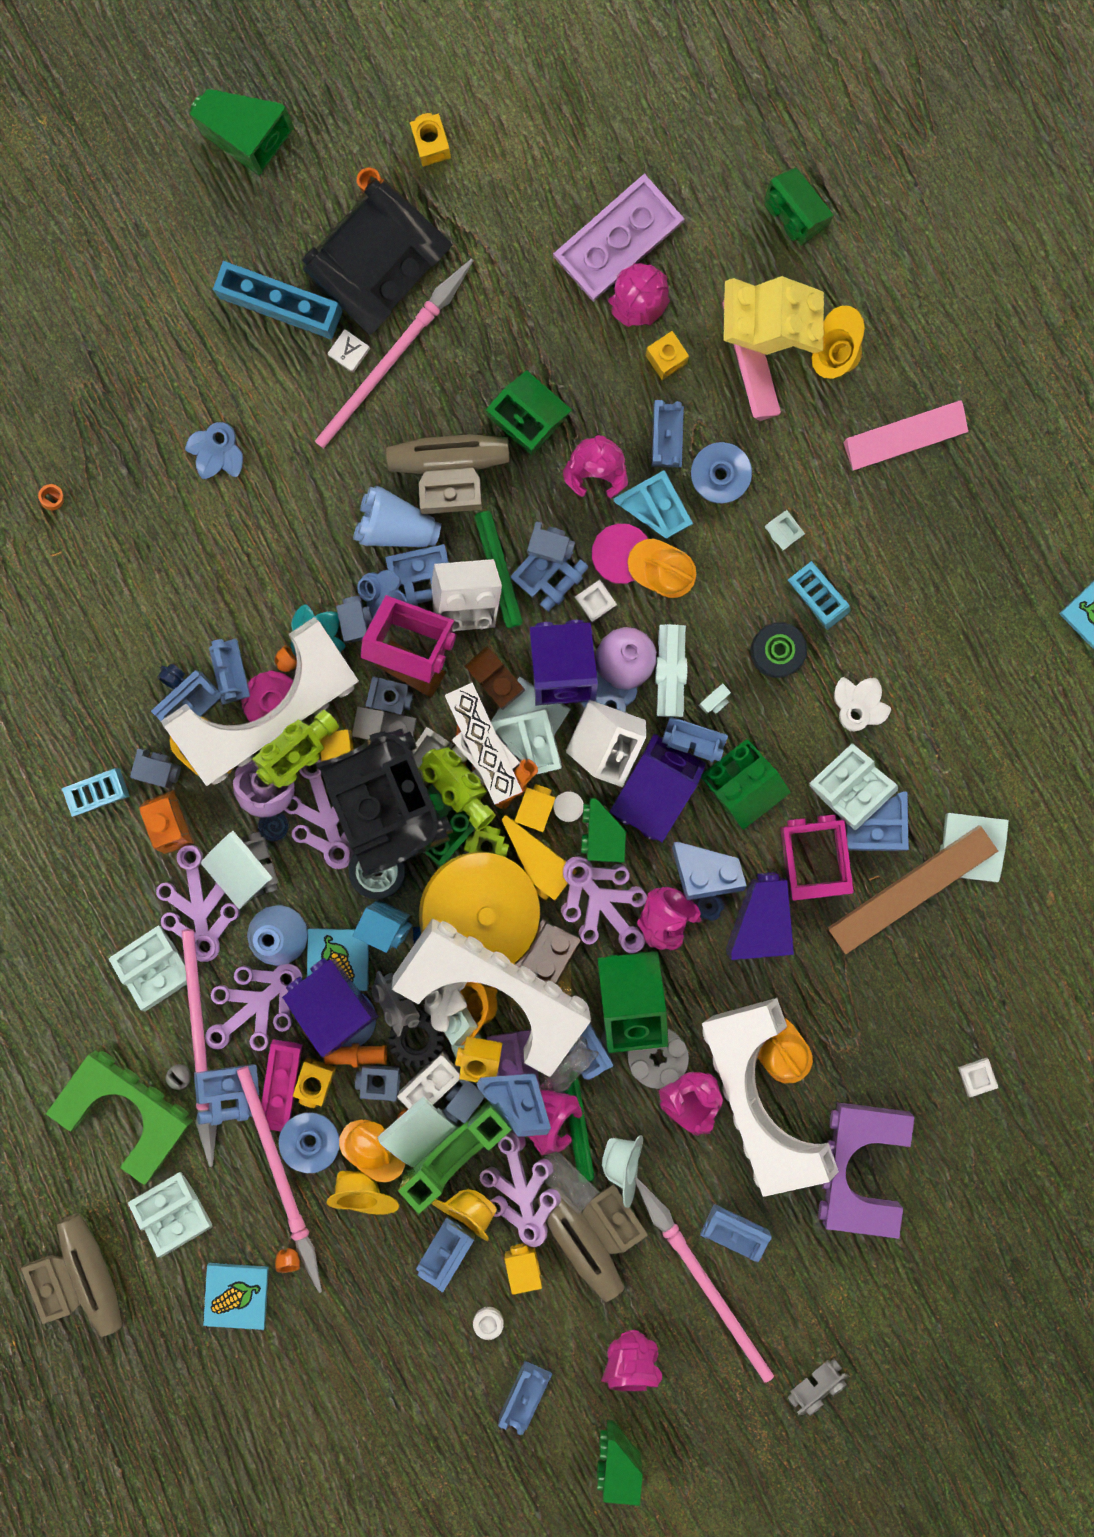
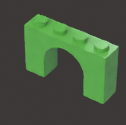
M95 1050L87 1055L46 1115L71 1132L79 1126L100 1097L114 1094L130 1099L141 1112L143 1132L140 1140L120 1168L143 1185H146L193 1120L188 1117L189 1113L183 1107L177 1104L172 1106L163 1099L164 1094L152 1086L147 1088L140 1083L139 1076L129 1069L122 1070L115 1065V1059L108 1053Z
M487 1100L472 1113L465 1124L461 1123L404 1175L398 1192L420 1214L442 1194L447 1181L463 1164L483 1147L489 1151L512 1130L511 1127Z

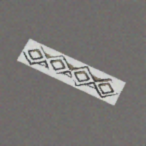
M473 683L446 694L445 698L494 805L521 793L522 789Z

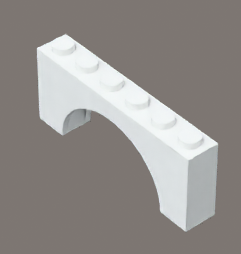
M314 617L288 634L296 652V673L285 698L268 714L245 724L221 725L201 718L185 704L161 721L206 786L210 783L213 785L220 783L228 776L227 772L237 765L242 767L254 758V753L275 740L288 725L298 719L304 722L303 720L312 713L317 715L323 709L326 710L329 707L328 702L337 696L342 698L354 690L353 685L359 682V680L321 623Z
M433 918L393 975L392 990L417 1004H420L434 990L457 982L482 983L503 991L521 1006L531 1025L528 1041L523 1048L524 1063L551 1077L591 1022L589 1007L580 997L567 995L555 983L551 981L544 982L537 978L535 973L529 968L514 965L504 954L497 951L493 953L484 948L483 944L476 938L471 936L467 938L458 933L451 924L445 921L440 923Z
M775 998L716 1014L702 1023L704 1040L709 1044L712 1051L714 1068L720 1074L723 1082L724 1096L730 1102L734 1113V1125L740 1130L744 1142V1153L751 1161L754 1170V1181L757 1187L760 1188L763 1197L830 1182L839 1171L829 1143H807L788 1135L769 1117L757 1092L755 1066L759 1051L767 1039L778 1035L787 1028L778 999Z

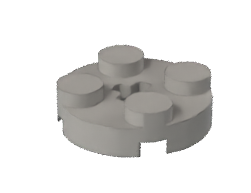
M668 1028L669 1047L628 1051V1063L632 1075L643 1085L661 1089L669 1083H674L685 1074L689 1055L684 1041L675 1031ZM657 1049L663 1050V1056L667 1057L666 1061L660 1062L659 1066L654 1065V1060L649 1058L651 1053L656 1054Z

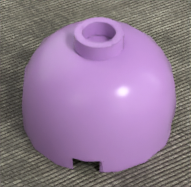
M623 627L611 631L602 639L596 650L595 663L599 675L611 683V686L617 689L629 690L641 686L650 678L656 666L657 652L653 641L646 633L636 628Z
M253 760L242 767H238L233 780L234 795L240 807L249 814L261 818L272 817L280 814L290 804L295 791L294 782L280 788L272 783L266 785L256 774L259 768Z

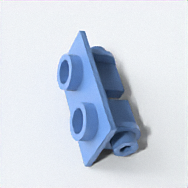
M223 639L212 641L209 651L222 705L251 697L237 639L226 642Z
M670 716L662 737V743L667 744V748H673L686 753L691 748L694 749L693 755L710 760V762H714V760L720 762L728 735Z

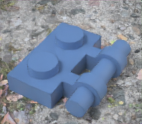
M445 544L385 557L388 570L395 572L401 578L400 586L404 585V596L407 603L418 607V603L432 601V588L415 592L413 583L431 580L432 584L434 564L449 563Z
M529 555L510 578L532 598L542 590L547 596L540 605L549 612L555 604L560 605L565 599L563 597L564 594L574 584H579L583 579V573L589 567L581 559L572 568L566 562L568 558H564L563 565ZM558 570H561L565 576L554 588L548 581Z
M249 1064L194 1072L196 1102L198 1104L209 1103L208 1111L197 1113L199 1125L210 1123L211 1126L220 1125L222 1121L237 1119L239 1122L246 1121L249 1117H252L236 1070L248 1066L259 1095L257 1065ZM236 1099L235 1107L221 1109V1101Z

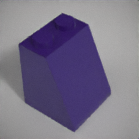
M570 620L562 625H553L552 622H540L535 627H530L535 706L588 702V700L596 701L598 680L591 622L584 623L583 620Z
M654 733L609 813L613 814L619 822L626 825L630 824L641 830L645 837L663 842L697 787L706 763L689 753L667 748V744L662 743L663 738Z
M776 872L758 873V879L750 880L726 947V953L731 960L794 955L788 882L786 879L779 877V874H776Z
M323 958L310 968L312 974L306 979L302 980L301 977H298L286 987L288 993L282 997L321 1057L335 1052L379 1017L336 959L327 961Z

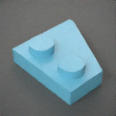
M665 470L613 498L617 505L624 508L666 539L694 524Z

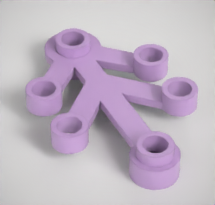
M304 766L299 772L304 778L310 780L319 812L302 804L301 799L297 796L292 798L298 803L297 809L291 811L287 806L284 810L289 814H297L324 828L328 841L312 834L310 828L306 825L296 826L292 830V837L298 843H306L323 852L324 859L330 867L343 869L349 866L354 852L350 847L345 832L340 838L337 828L339 818L334 806L331 809L321 771L317 769L315 773H310L307 766ZM299 828H303L307 832V836L303 840L299 839L296 835ZM341 848L344 850L345 855L343 859L335 858V849Z
M187 845L178 851L177 862L180 867L186 869L191 902L177 893L175 886L169 882L160 884L156 889V895L160 900L168 901L194 920L196 957L200 962H208L218 955L220 951L218 938L228 924L239 917L240 909L234 903L223 905L220 910L221 916L208 930L207 917L225 892L216 882V885L204 900L199 872L203 853L197 846ZM190 851L196 854V860L193 863L188 862L186 859V855ZM164 886H168L171 890L169 897H164L161 893V889ZM228 906L235 909V915L232 918L225 914ZM175 912L166 913L161 918V926L167 931H173L181 938L182 930L190 929L181 923L180 916ZM168 916H172L176 920L173 927L166 924ZM202 941H207L210 944L208 952L201 950L200 944Z
M576 856L570 858L563 867V877L570 884L567 902L561 908L564 919L568 922H575L580 918L581 910L578 905L583 887L589 895L585 924L579 929L581 940L585 944H593L597 941L599 937L597 924L601 910L618 931V940L622 948L628 953L640 951L645 944L643 934L637 927L628 926L610 902L630 903L634 907H641L647 900L644 890L637 886L629 890L599 888L592 879L612 880L615 884L622 885L629 880V871L621 864H616L612 868L594 867L585 857ZM575 867H582V872L580 874H573V869ZM617 871H624L623 877L615 878ZM635 893H641L642 895L639 900H632ZM575 908L576 912L572 916H567V910ZM586 931H594L591 937H584ZM631 933L635 934L633 940H625L627 935Z
M290 963L279 965L274 971L255 970L249 966H241L236 969L234 979L238 984L245 985L251 981L271 983V985L262 992L229 989L225 985L215 987L211 992V999L214 1003L224 1004L227 1001L248 1004L224 1024H215L207 1030L205 1040L208 1046L213 1049L224 1048L231 1040V1033L256 1013L255 1033L250 1038V1045L256 1051L264 1050L270 1041L267 1035L270 1000L278 994L279 1014L274 1017L273 1025L278 1031L288 1030L293 1023V1019L290 1015L291 1010L282 997L288 993L286 987L289 984H284L281 977L287 973L292 977L293 982L298 977L302 978L300 969ZM241 970H246L249 973L248 980L240 979L239 972ZM218 989L225 991L226 997L224 1000H219L216 997ZM280 1016L287 1018L288 1025L286 1027H281L278 1024ZM214 1032H219L222 1035L221 1042L213 1041L212 1034ZM256 1036L264 1038V1046H257L255 1044Z
M511 1130L498 1142V1146L501 1152L507 1154L514 1185L501 1176L499 1170L495 1167H488L482 1171L480 1181L485 1187H496L520 1206L521 1214L508 1206L506 1199L502 1196H496L490 1200L494 1205L495 1202L498 1203L501 1210H496L494 1217L503 1216L518 1228V1234L523 1243L530 1247H537L544 1243L547 1238L548 1227L546 1220L551 1211L560 1204L561 1196L555 1189L546 1190L540 1196V1208L536 1214L534 1213L532 1202L545 1179L552 1175L553 1165L547 1159H541L536 1162L532 1167L533 1176L527 1185L519 1153L525 1147V1137H518ZM507 1140L511 1142L512 1148L508 1145ZM540 1165L545 1168L546 1174L541 1172ZM488 1173L492 1175L493 1181L489 1180ZM547 1195L553 1198V1204L548 1201ZM529 1228L533 1230L534 1236L530 1233Z

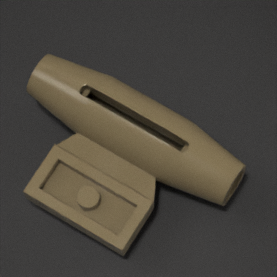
M475 434L428 437L386 447L388 471L423 474L419 481L421 514L482 510L481 482L476 470L510 462L508 437Z
M614 1183L589 1199L582 1212L557 1186L550 1188L557 1190L561 1196L560 1204L551 1211L546 1220L552 1235L578 1274L604 1302L614 1299L624 1291L625 1287L610 1254L624 1253L647 1237L648 1233L631 1208H625L623 1196ZM547 1195L548 1201L553 1204V1198ZM539 1196L536 1200H537V1202H538V1204H539V1207H540L541 1204H540V1196Z
M80 1213L67 1216L56 1223L63 1257L50 1255L25 1264L21 1270L42 1324L71 1315L81 1305L100 1337L110 1335L123 1326L116 1289L99 1245Z

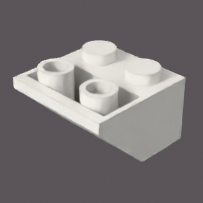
M494 559L434 564L431 584L433 612L453 619V632L495 628L502 584Z
M588 700L567 746L566 753L593 777L623 787L646 739V720Z

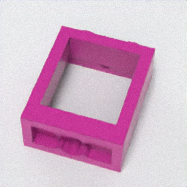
M385 595L362 639L361 658L430 683L434 673H440L446 658L444 656L445 651H451L455 643L457 634L452 633L454 620ZM394 624L438 640L430 658L426 659L383 643L391 625Z
M836 814L818 816V822L806 824L805 818L787 820L788 826L780 827L790 900L795 901L854 893L845 821L841 819L836 820ZM834 829L840 880L797 886L791 834Z

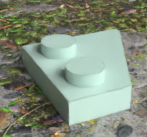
M547 708L491 721L494 731L520 761L530 759L537 765V774L562 768Z

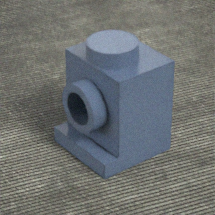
M536 521L527 554L563 565L564 558H571L575 541L565 537L566 532L554 527H548L547 531L542 530V523Z
M360 596L345 598L342 605L336 606L343 640L347 644L362 641L368 625L372 622L369 606L364 607Z
M372 676L366 707L404 715L405 709H411L414 693L409 692V685ZM386 692H395L396 698L393 702L385 700Z
M137 749L130 778L165 788L171 787L172 782L176 783L178 781L181 766L169 762L170 756L152 752V756L149 757L150 750Z
M364 1064L362 1072L357 1071L355 1089L360 1090V1099L397 1101V1095L400 1090L401 1066ZM381 1076L384 1079V1084L376 1085L373 1082V1077Z
M459 1080L462 1085L455 1084L448 1092L445 1099L449 1102L442 1112L450 1120L456 1123L460 1120L465 1124L485 1096L478 1089L477 1082Z

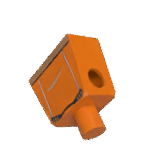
M175 790L145 800L139 807L154 849L167 854L184 846L194 844Z

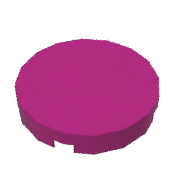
M617 523L606 527L597 535L592 546V562L595 570L604 579L614 584L634 582L635 580L628 569L629 553L637 543L648 539V537L639 528L630 524Z
M275 671L260 673L250 679L248 688L251 697L241 699L242 708L249 722L265 716L280 704L290 690L293 679L284 673Z

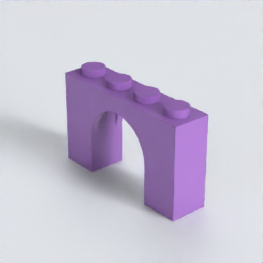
M837 1102L836 1110H832L830 1115V1128L834 1129L832 1141L828 1140L827 1143L830 1145L839 1172L830 1182L822 1184V1188L826 1189L825 1201H820L818 1218L822 1219L826 1229L900 1238L903 1207L898 1201L867 1198L856 1194L847 1184L846 1167L853 1153L867 1144L882 1143L911 1147L914 1116L909 1111Z

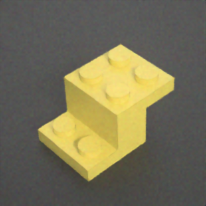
M783 276L756 286L735 278L725 281L724 341L765 355L793 346L811 353L823 351V291Z

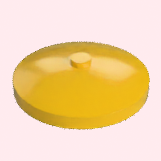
M489 852L462 854L442 865L428 881L419 906L420 930L422 933L432 918L440 923L445 921L455 927L458 933L467 938L469 936L476 938L483 944L484 948L493 953L497 951L504 954L514 964L528 950L538 929L540 904L537 891L527 873L518 864L506 857Z

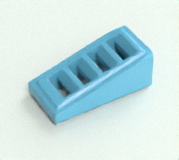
M812 561L788 579L791 586L827 630L850 613V605ZM813 574L816 578L802 588L800 584ZM821 584L823 588L810 597L808 593ZM829 593L831 598L821 606H818L816 603ZM837 603L839 607L826 616L825 612Z
M114 768L62 788L72 817L130 797L120 768ZM109 778L115 793L111 796L105 782ZM99 782L104 796L103 799H99L95 783ZM87 786L89 787L90 793L94 801L90 804L88 802L84 790V787ZM78 790L83 804L79 808L72 793Z

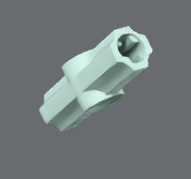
M659 625L658 657H656L655 684H658L657 717H683L684 685L687 682V658H685L686 626Z

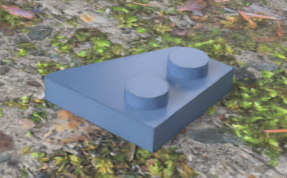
M901 792L888 799L856 831L845 822L848 850H909L907 792Z
M681 842L673 843L672 850L686 900L745 890L747 885L739 858Z
M535 1074L482 1077L477 1083L478 1089L518 1137L548 1134L551 1126Z

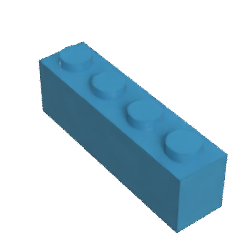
M226 261L222 262L213 287V291L219 299L331 340L342 314V309L338 302Z
M378 899L365 908L352 937L387 953L392 947L397 949L405 941L413 925L408 922L411 915Z

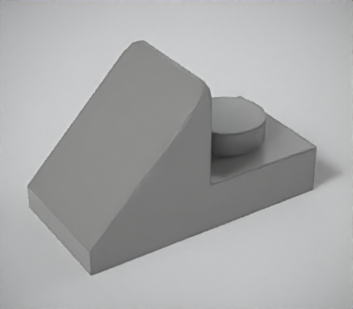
M357 707L352 737L369 740V735L384 731L389 733L401 728L404 733L410 731L414 737L417 718Z

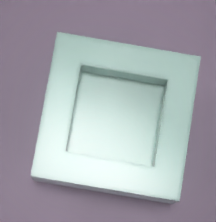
M787 510L764 526L770 533L771 538L782 550L805 535L804 531Z
M721 684L698 706L706 714L711 710L716 714L729 703L726 697L731 692L724 684Z
M466 1007L450 1016L448 1029L444 1033L452 1046H460L466 1040V1037H469L478 1025Z

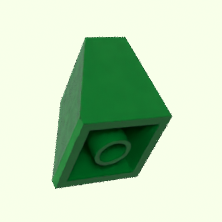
M207 89L203 95L195 98L189 113L201 135L258 176H260L294 129L288 111L281 103Z
M658 951L597 958L608 1053L669 1047L667 1012Z

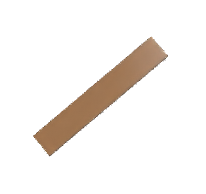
M978 825L829 926L828 930L844 953L847 954L997 853L998 850L984 829Z

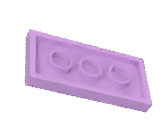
M644 173L553 253V257L594 302L616 282L617 276L622 269L634 263L637 264L684 223V218Z

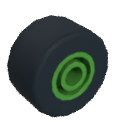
M784 622L771 623L762 628L753 638L750 647L751 660L755 668L763 675L772 678H784L796 672L803 665L807 655V644L802 633L793 625Z

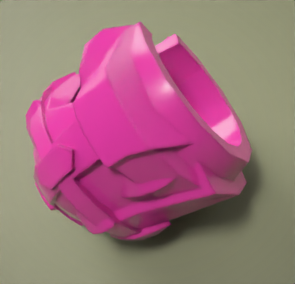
M634 263L622 269L615 283V295L608 299V302L612 305L614 317L627 327L631 325H651L663 314L670 302L668 297V277L656 267L643 263Z
M598 435L595 438L584 439L577 445L570 457V461L567 462L563 470L564 481L572 488L574 493L584 497L587 489L582 486V478H601L612 484V487L607 490V496L610 498L616 496L628 485L627 470L624 464L625 458L621 448L613 441L606 439L605 436Z
M671 887L655 888L648 893L645 908L641 912L637 924L643 933L645 942L650 947L660 950L669 949L671 951L683 944V939L685 938L683 932L688 921L692 923L701 921V912L693 900H686L685 894Z
M688 1072L679 1077L674 1083H669L659 1090L661 1100L659 1105L671 1119L696 1136L710 1134L714 1127V1118L723 1102L715 1077L709 1073Z
M540 1090L551 1129L547 1135L528 1137L535 1143L534 1146L541 1155H548L564 1150L572 1142V1138L568 1134L562 1138L557 1134L564 1121L571 1114L574 1117L580 1118L582 1116V1109L576 1096L557 1093L553 1090Z
M628 1330L622 1333L621 1337L614 1340L608 1348V1362L601 1381L608 1383L609 1389L616 1391H647V1386L658 1388L662 1380V1372L654 1365L658 1357L657 1344L652 1340H648L644 1334L637 1330Z

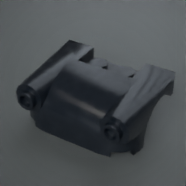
M375 178L363 191L366 196L356 203L317 248H311L302 258V261L305 263L302 270L310 277L314 286L335 302H338L340 307L370 335L392 313L391 310L430 267H433L453 245L385 178L380 182Z
M402 728L389 733L384 731L369 735V740L358 748L316 764L323 775L329 797L350 847L360 863L363 871L362 875L366 879L450 841L449 834L453 833L447 816L440 817L439 813H437L413 757L412 750L417 749L414 738L410 731L404 733Z

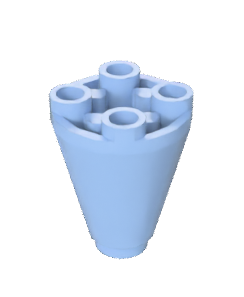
M369 487L368 493L364 494L360 511L365 513L362 516L361 522H358L356 525L353 540L359 541V544L364 546L427 547L428 545H436L440 535L441 523L435 522V518L428 514H421L420 509L382 487Z
M275 905L266 907L254 916L249 924L247 938L249 947L255 957L265 964L279 966L289 964L301 955L306 948L308 930L305 921L298 912L290 907ZM267 934L273 936V945L269 941L265 942Z

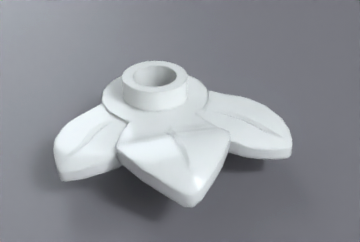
M845 677L838 681L834 691V701L841 709L839 720L847 730L860 731L867 725H879L888 718L891 707L879 702L882 696V688L878 679L868 678L861 681L857 686ZM851 711H856L860 715V719H853Z
M457 982L442 986L425 997L424 1009L431 1016V1025L435 1030L446 1032L450 1016L467 1007L465 998L460 992L467 982Z

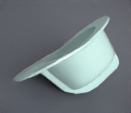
M639 1135L635 1141L610 1138L602 1159L603 1171L608 1180L623 1189V1204L625 1208L630 1207L635 1194V1178L637 1177L638 1160L643 1145L642 1135Z

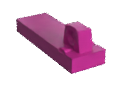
M275 1039L270 1044L261 1102L270 1130L281 1132L287 1121L291 1119L294 1097L292 1096L297 1084L302 1044Z

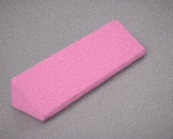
M734 344L753 417L763 421L780 415L781 411L766 355Z
M962 400L847 438L843 444L852 470L854 471L968 433Z

